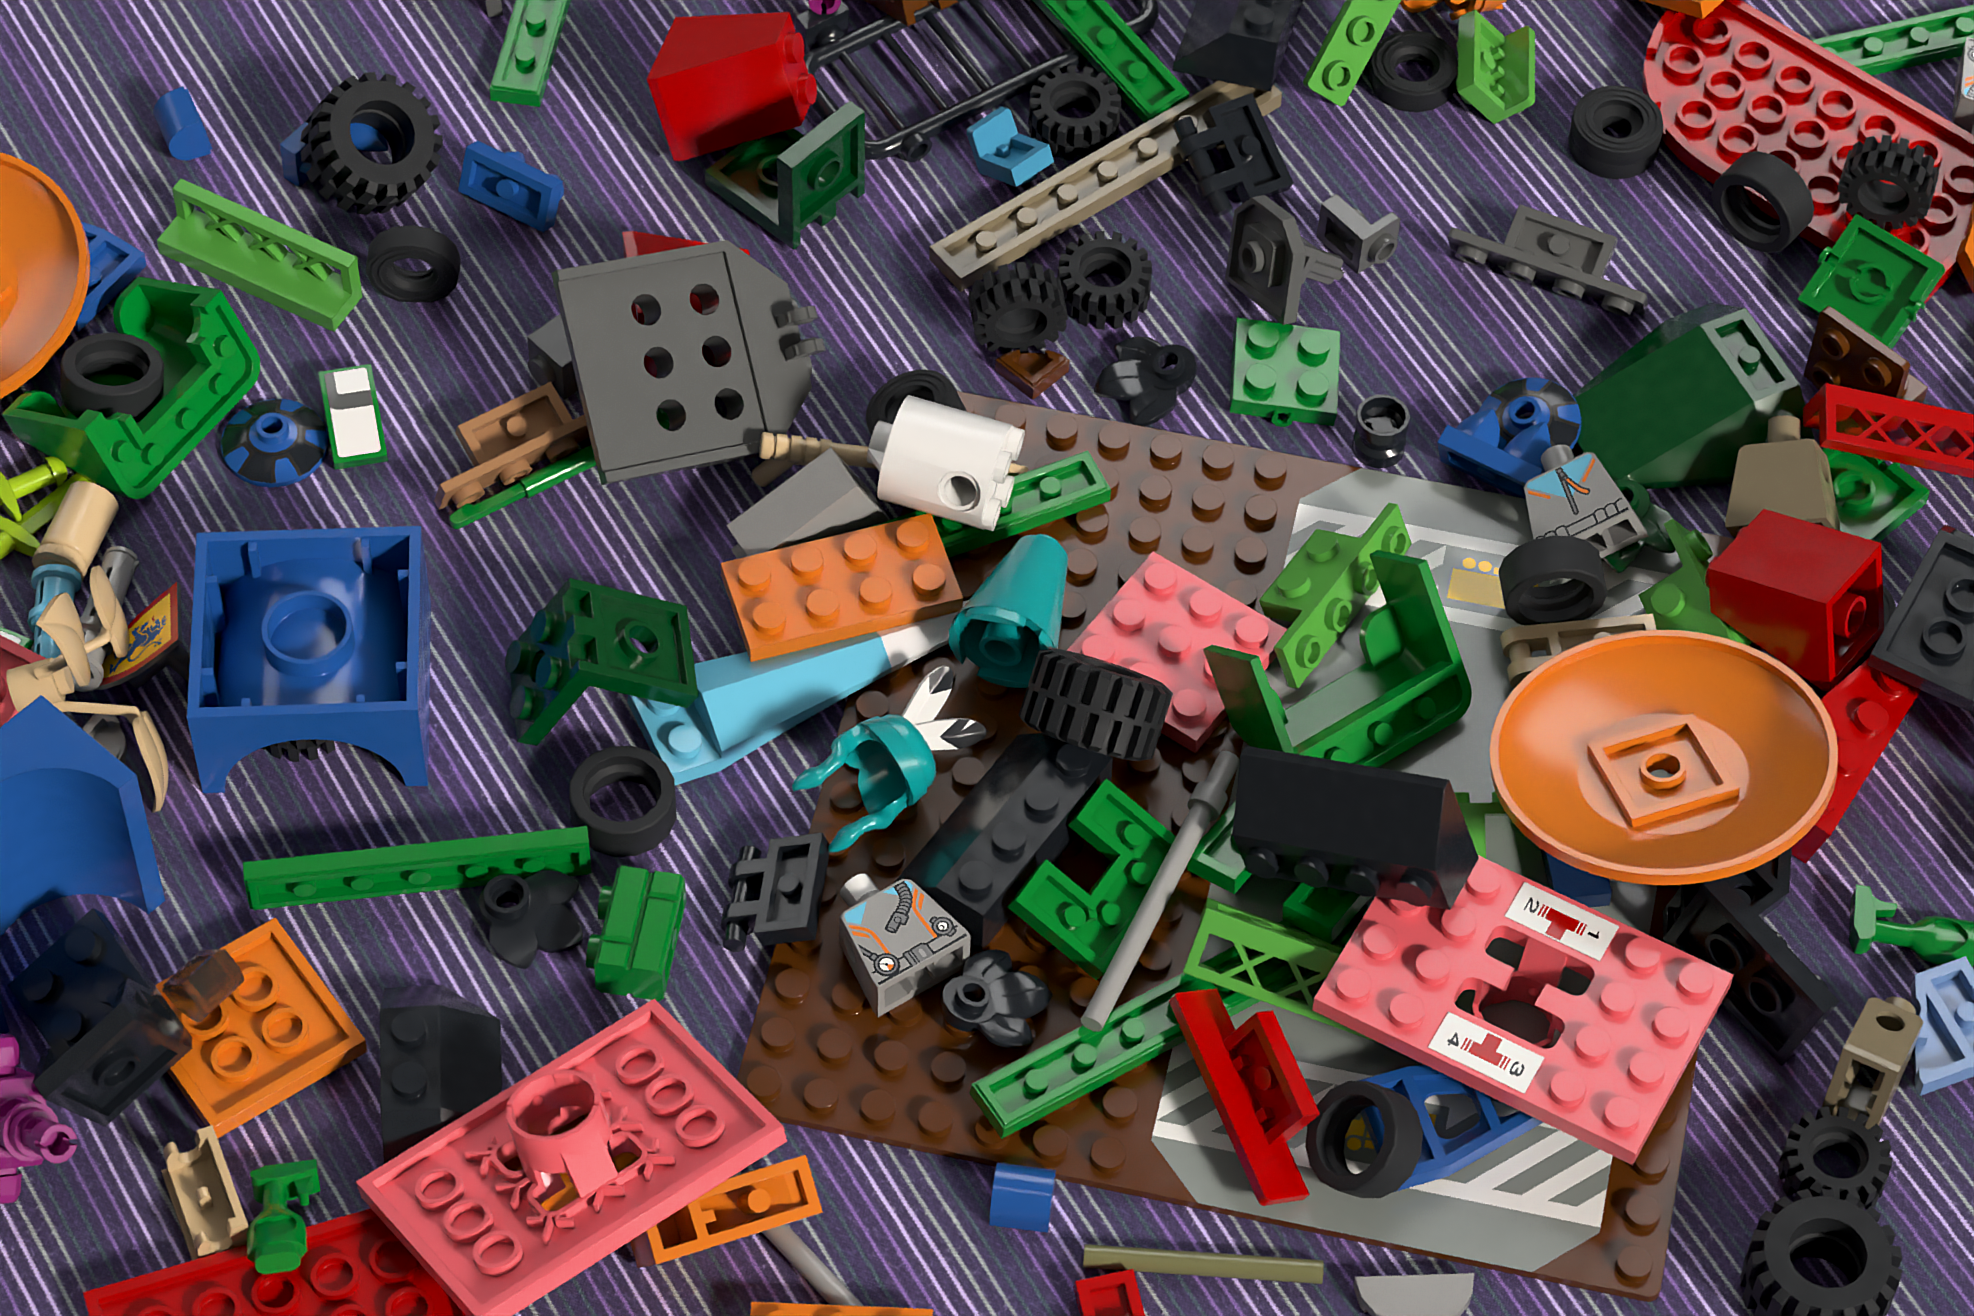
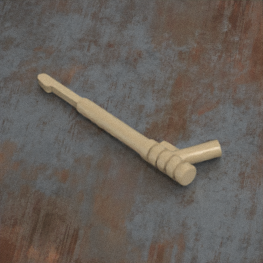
M763 432L760 439L759 457L766 460L752 471V478L757 485L765 487L794 464L806 466L830 447L848 466L877 469L875 464L867 462L868 446L833 443L830 439H820V441H817V438L812 437L802 439V436L794 435L788 438V435L785 434L773 436V433ZM1011 463L1008 475L1014 477L1028 472V468Z

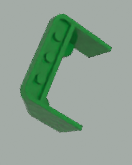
M1377 550L1369 555L1386 604L1371 612L1362 623L1359 642L1366 663L1285 710L1278 694L1269 685L1259 656L1213 644L1203 649L1230 724L1248 746L1378 768L1456 722L1466 713L1472 698L1471 684L1427 560Z

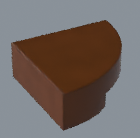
M1014 350L995 359V371L1031 400H1034L1069 372L1070 360L1050 350H1045V354H1020V350Z

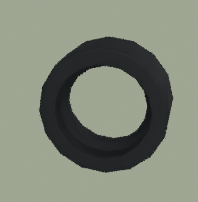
M1760 151L1744 153L1713 185L1712 202L1721 223L1737 240L1751 249L1765 253L1782 251L1812 221L1814 204L1810 190L1803 178L1789 164L1774 155ZM1747 186L1762 194L1772 204L1779 216V220L1762 212L1750 200L1744 188Z
M119 333L93 334L77 340L64 352L61 361L60 394L64 406L77 418L88 409L101 412L105 418L111 417L117 412L131 414L135 422L138 423L163 398L164 364L160 353L147 341L132 335ZM115 373L130 376L138 381L128 385L108 386L97 384L87 379L99 374Z
M1548 536L1533 539L1511 551L1503 559L1498 570L1506 614L1517 624L1523 626L1585 620L1603 606L1608 595L1599 550L1589 541L1574 536ZM1558 578L1571 579L1559 585L1535 587V585L1543 581Z
M614 746L595 752L577 766L569 783L571 823L573 827L587 826L589 847L596 852L613 857L637 856L656 848L669 836L675 823V779L667 764L651 751L634 746ZM632 781L645 785L656 795V805L645 816L632 821L614 822L599 817L591 810L590 797L601 787L613 782Z
M1347 1081L1330 1089L1316 1106L1320 1115L1307 1125L1305 1144L1310 1167L1319 1180L1339 1192L1359 1198H1382L1397 1191L1412 1175L1420 1158L1423 1131L1419 1115L1407 1097L1368 1081ZM1375 1106L1380 1110L1384 1123L1383 1144L1377 1158L1369 1167L1358 1174H1354L1348 1169L1345 1160V1136L1354 1118L1363 1109Z

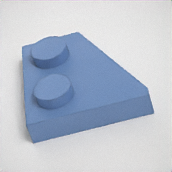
M1965 956L1915 974L1911 984V1004L1916 1010V1015L1920 1016L1924 1022L1913 1049L1915 1090L1919 1096L1974 1077V969Z

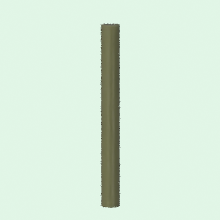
M1084 1244L1083 1268L1120 1271L1134 1269L1135 1272L1322 1284L1324 1261Z

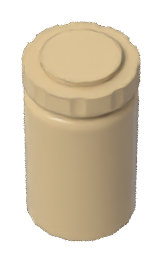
M87 481L72 483L33 556L32 563L34 568L46 564L67 565L80 573L83 582L119 509L118 501L113 494L95 483Z

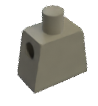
M1793 416L1772 417L1768 420V443L1744 445L1740 448L1725 519V527L1734 539L1739 530L1747 527L1763 509L1841 531L1828 458L1815 440L1800 439V419Z
M1896 996L1888 997L1884 1001L1876 997L1868 999L1843 1047L1822 1107L1829 1106L1831 1116H1836L1839 1106L1849 1108L1847 1118L1855 1120L1858 1113L1861 1112L1868 1116L1865 1125L1868 1130L1876 1123L1880 1126L1908 1065L1924 1023L1921 1017L1916 1015V1010L1909 1001ZM1870 1066L1880 1071L1872 1088L1865 1087L1858 1082L1856 1076L1860 1067Z

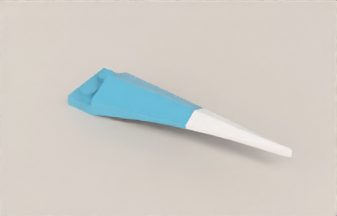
M969 600L963 601V607ZM959 612L753 662L750 661L748 653L743 652L696 663L694 667L698 697L688 708L628 695L627 703L651 752L667 764L675 779V785H679L722 771L760 746L848 695L948 644L949 628Z

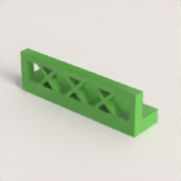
M180 179L172 188L177 216L157 239L159 254L333 332L336 331L362 298L357 256L184 179ZM194 205L200 207L206 214L195 210ZM239 225L245 227L249 233H246ZM284 245L288 246L295 254L289 252ZM328 265L341 270V274L332 271Z
M1207 898L1200 917L1199 928L1183 973L1375 1041L1312 1010L1314 998L1308 986L1328 976L1345 948L1344 946L1333 942L1330 944L1316 936ZM1209 934L1232 941L1242 962L1222 971L1199 963ZM1244 946L1261 953L1249 958ZM1272 957H1277L1288 961L1297 981L1278 990H1273L1262 986L1253 966ZM1299 966L1316 972L1303 977ZM1247 970L1251 981L1237 977L1235 974ZM1301 989L1306 1001L1289 994Z

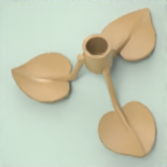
M98 565L91 569L90 590L97 614L102 623L99 635L85 643L80 618L70 595L66 592L56 595L47 604L36 625L53 639L62 655L8 669L6 672L7 685L12 702L18 712L42 695L62 713L79 712L126 717L133 726L136 741L152 779L155 791L152 813L160 811L164 803L168 788L169 772L164 745L148 711L140 712L136 706L65 701V695L74 692L72 674L80 687L88 686L90 682L91 671L87 653L111 642L117 658L125 657L128 654L130 637L125 614L114 594L107 575L101 566Z

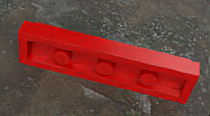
M1825 383L1803 407V426L1819 430L1820 447L1974 479V414Z

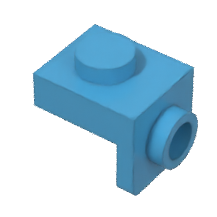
M1000 107L970 126L966 131L979 173L1017 187L1018 185L1031 182L1036 178L1038 172L1054 162L1049 144L1017 132L1010 109Z

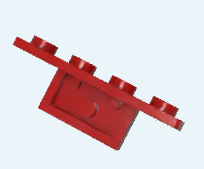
M1217 988L1176 993L1169 1000V1004L1258 1203L1262 1206L1304 1200L1310 1194L1286 1142L1320 1115V1112L1274 1011L1256 1012L1235 1030Z

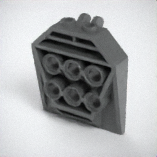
M728 240L560 269L551 273L601 485L758 457L760 439L763 432L773 433V436H776V434H786L812 389L810 380L812 363L810 356L826 351L822 338L813 337L801 340L798 325L810 323L818 318L815 306L798 308L796 301L790 296L788 283ZM690 293L695 294L700 299L702 304L701 314L692 308ZM632 303L637 304L642 309L645 317L644 325L634 319L631 311ZM703 344L712 350L715 361L714 366L709 365L702 355ZM645 355L649 356L656 364V378L651 376L645 369ZM715 397L720 398L727 408L726 419L717 413L714 402ZM657 408H661L669 418L668 430L659 424L656 416Z

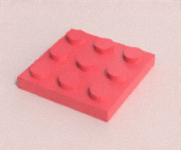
M1153 551L1067 651L1113 663L1163 683L1173 693L1161 733L1196 753L1227 716L1203 649L1213 644L1259 656L1265 671L1277 657L1274 646L1288 629Z

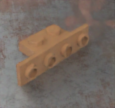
M548 382L458 425L455 434L474 468L441 483L434 502L439 510L455 503L457 508H461L465 504H471L485 494L484 488L500 480L504 485L515 483L532 471V465L546 458H549L550 462L554 463L574 453L579 448L577 443L590 437L585 414L573 420L553 384Z

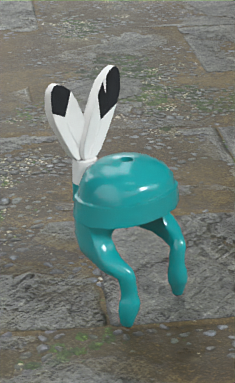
M938 667L925 676L911 697L902 716L898 714H888L883 717L876 716L856 724V726L834 739L830 746L832 754L822 764L806 769L794 780L792 784L793 791L811 789L821 785L826 778L842 767L844 763L859 769L858 787L869 815L841 828L828 846V852H839L849 848L865 832L887 828L903 809L913 805L926 794L927 788L933 783L936 776V764L931 750L966 748L976 744L985 737L986 728L969 718L934 720L952 690L953 672L950 667Z

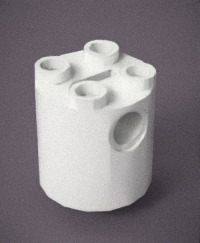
M908 395L897 413L894 424L879 420L871 436L867 452V462L875 464L880 472L877 497L882 501L982 530L993 531L997 524L1001 507H1007L1012 493L1015 477L1008 475L1011 460L1016 461L1018 459L1025 430L1016 428L1008 423Z

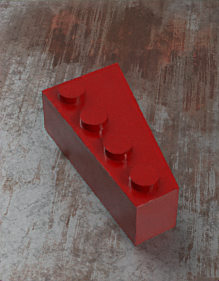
M1869 658L1820 699L1831 717L1836 732L1838 767L1834 791L1826 809L1809 832L1792 846V855L1805 864L1831 836L1921 691L1912 685L1868 666Z

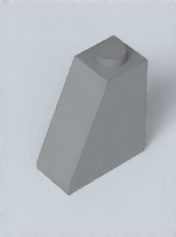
M830 447L726 526L738 542L731 550L736 558L739 559L869 528L891 519L872 491Z

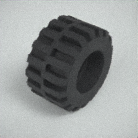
M375 72L363 73L358 80L353 75L345 79L339 86L336 85L310 113L306 120L308 125L302 130L300 139L301 142L307 145L301 150L300 154L302 163H310L312 166L306 172L311 183L319 180L323 188L319 193L324 198L328 199L331 195L339 199L336 206L346 211L352 205H356L357 214L368 215L374 208H376L378 214L390 211L395 205L399 207L432 176L431 172L438 166L441 158L436 152L443 146V135L434 134V131L441 125L437 114L429 116L426 109L431 103L425 96L419 100L412 94L416 87L407 81L401 87L396 84V76L385 74L380 80H377ZM350 124H366L378 130L390 145L392 164H378L365 158L352 141Z
M1045 649L1038 652L1018 716L1032 729L1066 743L1132 761L1148 760L1153 758L1173 693L1160 681L1125 667L1067 650Z
M1806 1189L1796 1191L1793 1202L1784 1196L1774 1203L1772 1212L1766 1210L1758 1221L1756 1230L1753 1232L1740 1277V1286L1745 1287L1742 1297L1746 1309H1756L1754 1316H1887L1902 1274V1270L1899 1269L1902 1261L1901 1247L1892 1246L1896 1234L1890 1224L1885 1226L1878 1224L1881 1216L1878 1211L1872 1206L1864 1211L1857 1206L1860 1199L1850 1194H1847L1846 1199L1842 1200L1835 1198V1190L1821 1189L1820 1195L1813 1197L1810 1190ZM1804 1257L1827 1260L1844 1272L1850 1284L1837 1288L1818 1286L1802 1277L1791 1261Z

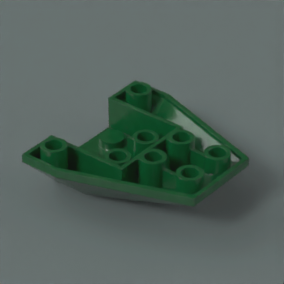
M1710 303L1665 320L1572 395L1578 404L1581 414V431L1575 444L1579 454L1593 452L1612 480H1634L1644 486L1646 490L1733 482L1740 448L1744 445L1768 443V420L1772 417L1793 416L1800 419V439L1814 440L1812 428L1803 426V407L1805 406V401L1800 383L1744 307Z

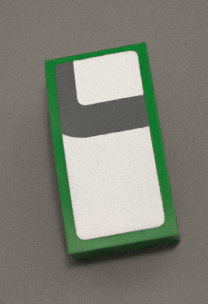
M371 364L318 372L335 470L387 462L388 456Z

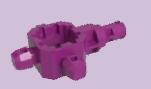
M0 1034V1204L17 1201L21 1192L22 1173L17 1171L18 1167L41 1165L44 1159L51 1163L65 1162L72 1157L77 1147L76 1144L69 1142V1139H77L73 1129L65 1124L58 1123L55 1113L46 1106V1100L33 1083L35 1074L15 1067L21 1064L19 1044L15 1037L10 1034Z

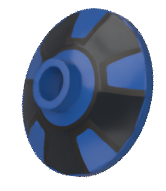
M1529 377L1510 381L1494 390L1479 409V411L1492 408L1495 411L1500 427L1497 448L1501 450L1521 431L1541 422L1547 423L1550 434V447L1567 445L1572 450L1581 431V414L1575 398L1562 385L1544 378ZM1524 413H1534L1528 419L1517 418Z
M287 399L264 400L243 408L227 423L221 438L222 456L229 470L239 479L261 487H282L305 479L316 471L324 461L329 445L327 428L322 418L310 407Z

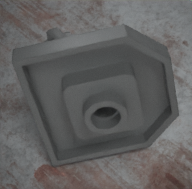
M1266 195L1252 197L1234 210L1225 279L1281 324L1295 323L1297 320L1301 285L1305 282L1306 278L1328 285L1332 284L1334 280L1339 281L1344 275L1341 269L1343 260L1338 255L1316 248L1300 235L1295 217Z

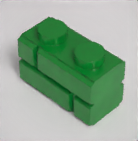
M620 866V868H617L613 887L605 885L602 887L598 904V919L605 921L601 935L591 934L586 953V968L594 969L596 989L601 993L621 996L632 994L635 998L655 999L656 1001L664 999L686 906L685 878L681 874L662 871L649 873L647 869Z

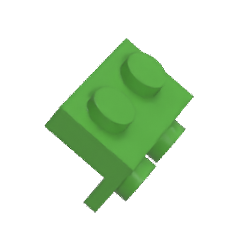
M1475 9L1460 16L1456 45L1458 52L1456 87L1462 100L1469 105L1472 104L1493 124L1532 106L1535 102V32L1529 26H1524L1504 36Z

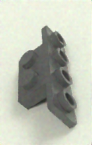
M1521 204L1518 206L1504 245L1451 227L1447 237L1449 246L1452 250L1456 251L1455 257L1463 262L1483 267L1486 261L1504 267L1503 273L1517 281L1532 283L1533 279L1536 278L1553 284L1552 290L1564 297L1581 300L1582 296L1585 295L1602 301L1601 307L1619 316L1630 317L1632 312L1644 315L1648 306L1647 294L1604 279L1617 245V237Z

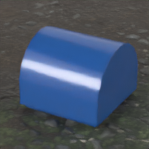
M182 86L160 97L154 106L153 114L171 155L176 159L188 161L211 154V143L188 89Z
M997 1163L993 1181L989 1225L1048 1233L1056 1170Z

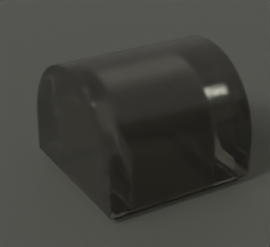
M225 949L199 951L163 985L164 987L161 990L183 1014L194 1021L201 1022L244 982V976L237 963Z

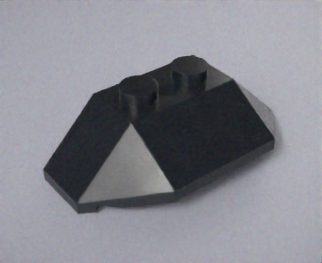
M444 985L384 988L380 1005V1111L385 1164L502 1092L500 1019Z

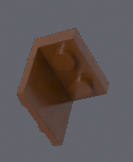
M1827 306L1820 312L1803 375L1818 390L1825 383L1918 403H1922L1925 400L1928 386L1909 374L1910 363L1831 306Z

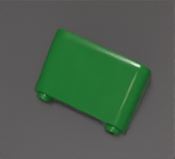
M138 276L116 300L113 320L118 333L132 335L150 343L160 353L164 364L163 398L140 422L136 423L131 414L117 412L111 417L105 418L101 412L88 409L77 418L64 404L60 407L50 394L32 390L20 395L2 413L13 433L24 443L47 456L59 458L65 463L66 467L113 494L131 499H141L148 496L246 395L258 380L260 373V357L220 289ZM115 373L99 374L88 379L94 383L108 386L128 385L138 381L130 376Z

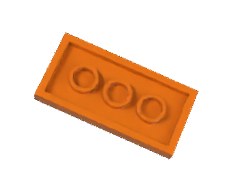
M923 514L721 563V577L751 662L960 612L963 608L962 593L931 514Z

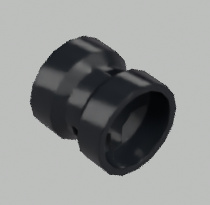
M1378 394L1370 396L1360 403L1356 414V430L1353 435L1352 447L1356 458L1366 466L1388 468L1396 465L1402 459L1410 421L1409 410L1404 402L1394 396Z

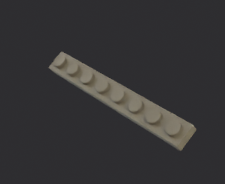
M1217 81L929 246V260L961 292L972 286L976 280H982L983 274L987 271L996 272L999 270L998 266L1010 264L1186 162L1187 160H1182L1176 147L1177 143L1180 142L1172 126L1176 121L1190 116L1198 133L1208 129L1202 115L1209 107L1249 93L1253 94L1262 115L1265 116L1281 107L1282 92L1274 85L1270 92Z

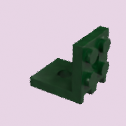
M849 100L805 136L795 128H791L741 143L705 170V185L794 250L801 244L800 231L812 221L823 227L836 217L837 201L848 193H851L857 199L865 193V111ZM770 173L777 174V182L771 181L765 176Z
M569 578L543 610L541 609L535 614L532 623L523 634L510 644L506 653L505 667L507 672L510 673L512 688L510 714L515 718L517 742L537 746L589 686L688 708L698 697L687 606ZM630 638L639 641L645 647L647 653L635 648Z

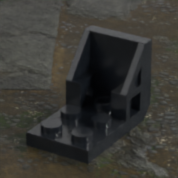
M1945 524L1937 533L1873 648L1868 666L1970 713L1974 707V537Z
M1792 847L1774 859L1740 874L1709 882L1681 885L1662 911L1663 940L1667 944L1733 974L1730 988L1722 1003L1781 1066L1800 1051L1840 1002L1829 991L1824 980L1817 974L1812 973L1788 947L1785 939L1778 932L1772 930L1762 919L1778 907L1789 893Z
M94 908L8 984L10 990L50 1046V1049L40 1057L33 1080L43 1098L104 1127L192 1049V1037L106 915Z

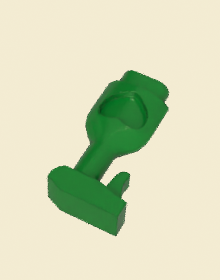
M1856 884L1851 897L1849 942L1855 954L1866 953L1870 950L1872 942L1908 947L1922 960L1937 965L1966 956L1973 968L1974 921L1936 915L1926 916L1914 924L1876 920V918L1893 917L1898 905L1896 903L1884 902L1874 897L1870 886Z
M316 1159L266 1165L250 1171L254 1200L263 1204V1211L248 1226L247 1258L255 1263V1268L259 1273L273 1274L295 1270L300 1265V1258L307 1252L306 1225L300 1215L287 1208V1200L298 1198L301 1205L307 1206L310 1204L309 1195L320 1192Z

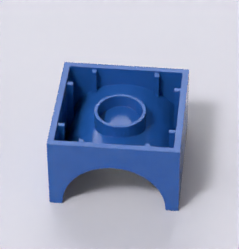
M421 526L196 533L187 721L203 793H225L228 773L246 755L272 744L306 739L332 740L368 749L393 764L402 775L405 786H428L431 599Z
M42 695L0 727V938L21 916L39 905L61 897L81 894L110 896L129 902L148 915L165 901L137 775ZM0 1001V1034H6L9 1032V1028Z

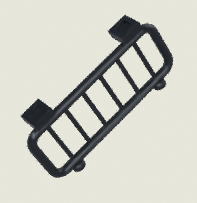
M842 0L840 7L831 14H826V5L822 4V14H817L809 9L796 15L795 31L799 32L803 37L804 61L808 74H813L815 77L817 70L840 59L897 130V132L879 140L865 138V160H882L901 152L909 162L919 161L932 148V142L929 138L1031 90L1033 85H1038V79L1043 74L1050 79V71L1059 67L1061 73L1064 74L1067 72V66L1076 65L1078 67L1088 61L1033 0L1024 1L1065 49L1064 52L1035 66L1029 62L979 0H966L1024 70L991 86L934 17V14L942 10L929 4L914 12L916 23L923 19L982 90L958 103L948 106L893 38L892 34L908 27L893 17L885 15L848 33L849 9ZM1132 0L1137 5L1139 14L1125 23L1138 37L1150 31L1159 17V6L1156 0ZM882 39L939 109V112L906 127L849 54ZM815 77L817 96L815 103L811 106L824 121L837 111L839 107Z

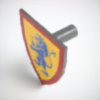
M176 582L149 604L128 625L130 637L128 654L125 657L117 658L113 650L110 655L104 658L102 664L104 677L99 687L94 690H104L126 681L134 688L139 689L167 665L189 683L190 654L180 646L182 643L181 585Z

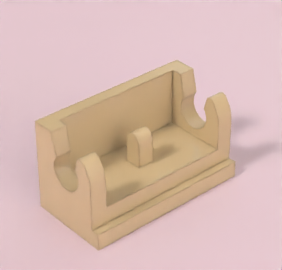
M213 1125L196 1131L195 1142L197 1146L193 1150L179 1153L174 1142H169L163 1150L167 1168L161 1170L192 1260L247 1244L248 1224Z

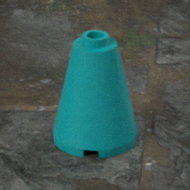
M1044 534L1026 535L1020 538L952 621L949 628L948 643L954 656L962 664L967 657L971 662L980 667L977 676L988 682L1005 687L1027 688L1039 650L1058 649L1068 555L1054 538Z

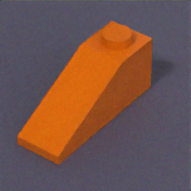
M802 1155L732 1176L630 1241L637 1268L657 1265L822 1213L807 1157Z

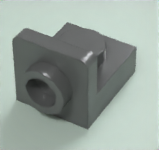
M1335 194L1321 203L1316 237L1333 253L1340 256L1343 262L1353 271L1359 274L1375 263L1381 264L1393 255L1398 245L1397 238L1401 219L1394 212H1391L1375 223L1370 224L1360 210L1352 208L1338 194Z

